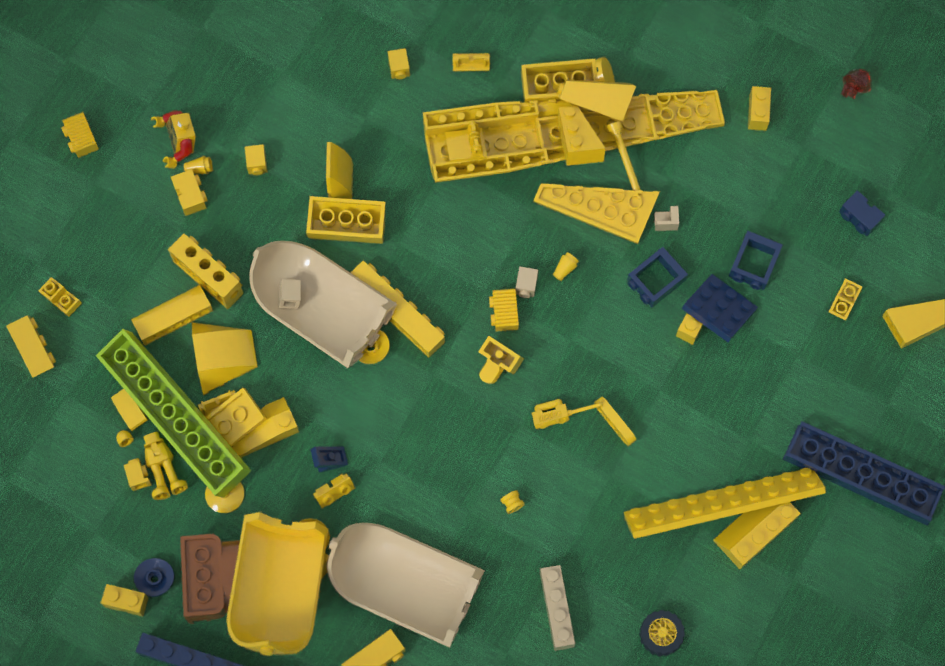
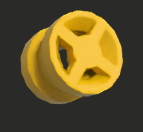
M517 490L510 492L500 499L502 504H505L507 507L506 511L508 514L519 510L525 505L520 500Z

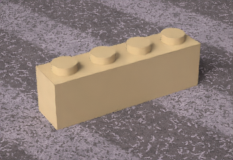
M558 565L540 568L554 651L574 648L575 641L561 567Z

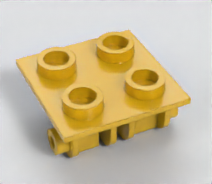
M469 122L466 130L445 132L450 162L487 157L482 128H479L476 122Z

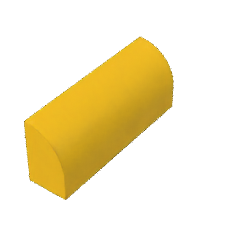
M198 285L136 316L131 321L143 344L146 346L207 315L213 309L201 286Z

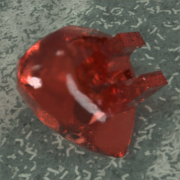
M854 69L843 76L842 80L845 85L841 95L846 98L850 96L852 99H855L858 92L863 94L872 89L871 76L864 69Z

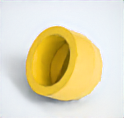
M126 430L120 431L116 436L120 447H126L134 440L130 432Z

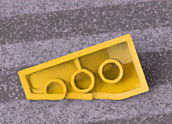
M284 397L265 405L261 411L267 419L232 446V449L240 458L299 433L297 424Z

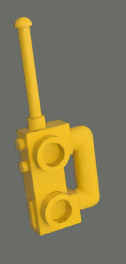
M560 399L538 404L534 407L535 412H532L534 426L536 429H544L550 425L563 424L570 420L569 416L572 414L602 407L603 404L599 402L575 410H567L566 404H563ZM556 408L555 410L543 413L545 410Z

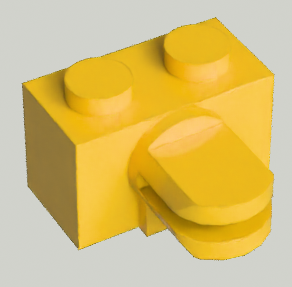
M488 336L478 351L488 358L479 376L483 382L494 384L504 369L514 375L524 358Z

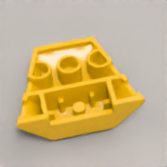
M327 142L326 183L328 197L352 199L353 161L344 149L332 142Z
M192 322L193 344L203 395L258 367L252 330Z

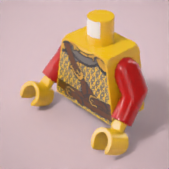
M179 110L166 113L163 117L154 116L151 118V120L156 121V125L153 128H162L166 123L174 150V157H164L163 162L168 163L165 168L170 169L176 168L177 161H182L194 152L195 132L190 115Z

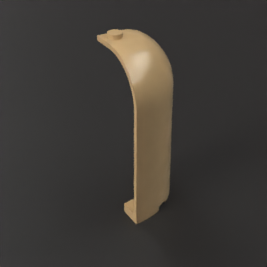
M274 241L258 247L253 253L254 258L250 268V285L253 295L262 309L347 368L363 357L362 352L367 346H373L380 336L377 334L383 324H388L397 306L395 302L309 246L292 241ZM294 278L295 280H301V301L298 309L279 308V286L281 279Z
M373 523L349 525L341 531L337 538L333 537L329 545V549H332L328 559L329 578L334 588L343 598L354 605L450 648L459 631L458 627L470 607L468 603L471 602L474 593H476L485 570L393 529Z

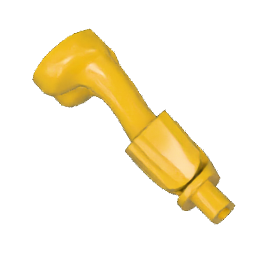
M158 432L145 435L143 438L146 443L144 444L146 466L152 469L157 488L152 491V498L154 500H162L171 496L165 483L161 466L164 467L169 479L172 494L177 495L188 488L187 482L179 480L172 465L174 457L164 440L160 438Z

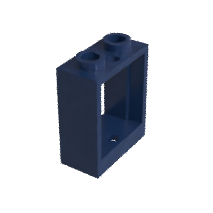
M747 230L729 276L736 282L749 284L753 289L764 290L783 244ZM746 245L773 256L764 278L737 268Z
M662 247L628 274L627 284L633 291L636 290L640 294V299L644 304H649L652 308L685 282L688 274ZM658 260L675 279L657 294L653 295L637 276Z

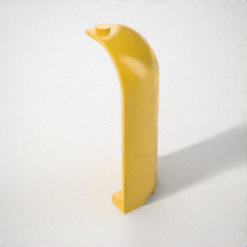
M261 512L244 515L227 614L228 632L236 644L268 656L272 654H295L306 647L314 628L328 529L318 522H292V525L281 524L280 519L269 517Z

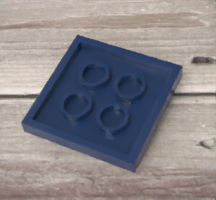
M711 274L686 301L682 310L729 343L758 307Z

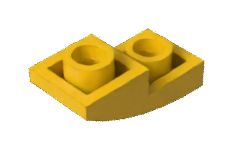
M52 277L38 290L68 317L82 304L79 299L68 292L64 286Z
M845 278L829 313L846 321L862 286Z
M124 389L111 397L131 431L147 421L142 409Z

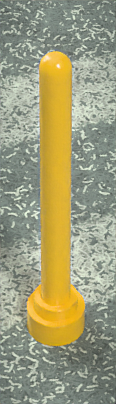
M621 121L607 125L608 132L612 136L614 135L633 191L641 190L621 135V129L623 128Z

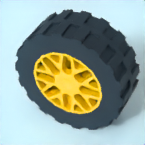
M659 610L658 612H652V614L645 618L640 627L639 635L641 643L645 646L644 648L650 651L651 654L668 656L681 646L685 637V629L681 619H678L676 614H672L670 611Z

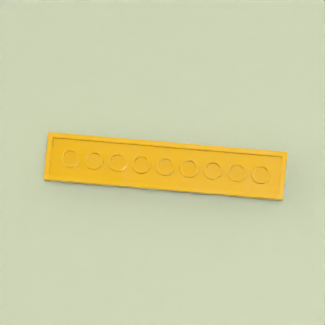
M802 468L798 471L785 472L781 475L765 477L756 481H747L743 484L727 486L718 490H709L705 493L689 495L680 499H671L659 504L633 508L625 511L624 517L633 538L636 539L825 494L826 492L825 486L817 473L810 468Z

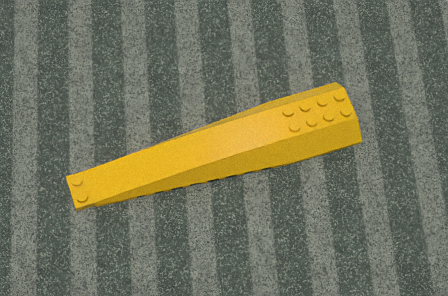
M688 91L632 96L623 122L621 121L623 127L621 135L626 147L703 129L723 127L725 121L718 91ZM550 99L538 102L539 100L520 103V101L498 102L423 112L425 142L430 169L435 183L508 173L565 160L557 121L559 107L574 106L575 104L564 100L556 101V99ZM578 106L606 148L605 151L617 149L614 135L612 136L608 132L606 126L619 120ZM469 122H476L479 128H482L487 157L450 162L445 132L466 130Z

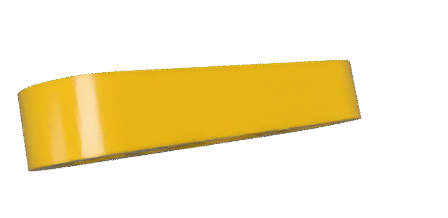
M604 397L597 399L594 404L602 402L603 406L596 409L627 446L635 442V435Z

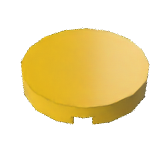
M598 58L595 61V68L598 67L599 71L596 72L597 81L615 82L612 67L607 58Z

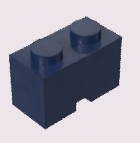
M857 190L842 205L839 212L842 218L848 222L850 221L859 233L868 236L883 221L885 214L875 205L873 207L867 204L868 199Z

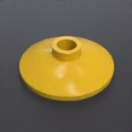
M379 330L377 334L380 336L372 346L375 349L369 351L368 348L370 346H367L362 352L363 357L358 361L365 364H375L382 361L387 356L390 348L387 335Z
M240 482L222 498L215 496L206 487L205 499L212 510L218 513H230L242 504L244 488Z

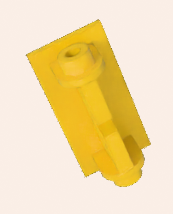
M489 53L453 54V71H490Z
M229 390L227 393L205 402L201 401L198 404L201 413L205 417L233 396L235 391L230 392Z
M347 473L344 475L340 474V476L331 480L333 487L330 488L326 483L315 490L316 492L313 495L321 508L331 505L335 500L355 489Z

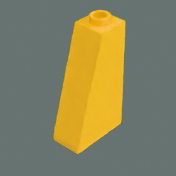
M564 79L563 83L560 82L557 93L561 100L623 122L636 86L631 83Z
M945 299L890 308L885 311L882 317L901 349L945 328Z

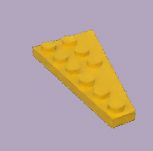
M540 184L533 201L638 244L660 191L647 192L643 190L632 191L615 188Z

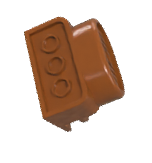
M215 534L180 536L184 618L190 624H194V621H212V619L224 617L228 614L240 540L221 541Z

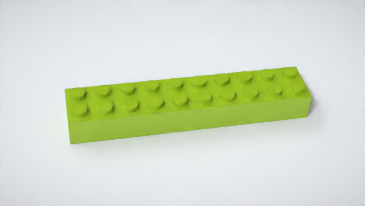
M122 329L96 355L215 496L224 498L251 472V469L132 332Z

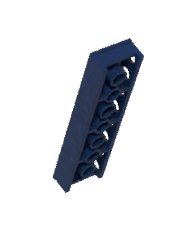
M803 421L797 426L783 460L800 468H810L818 476L927 526L932 520L941 494L945 489L944 485Z

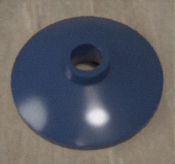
M158 558L143 561L134 573L136 588L141 593H145L146 596L150 597L163 595L171 588L174 582L172 567L166 561ZM156 577L158 578V581L151 582V579Z

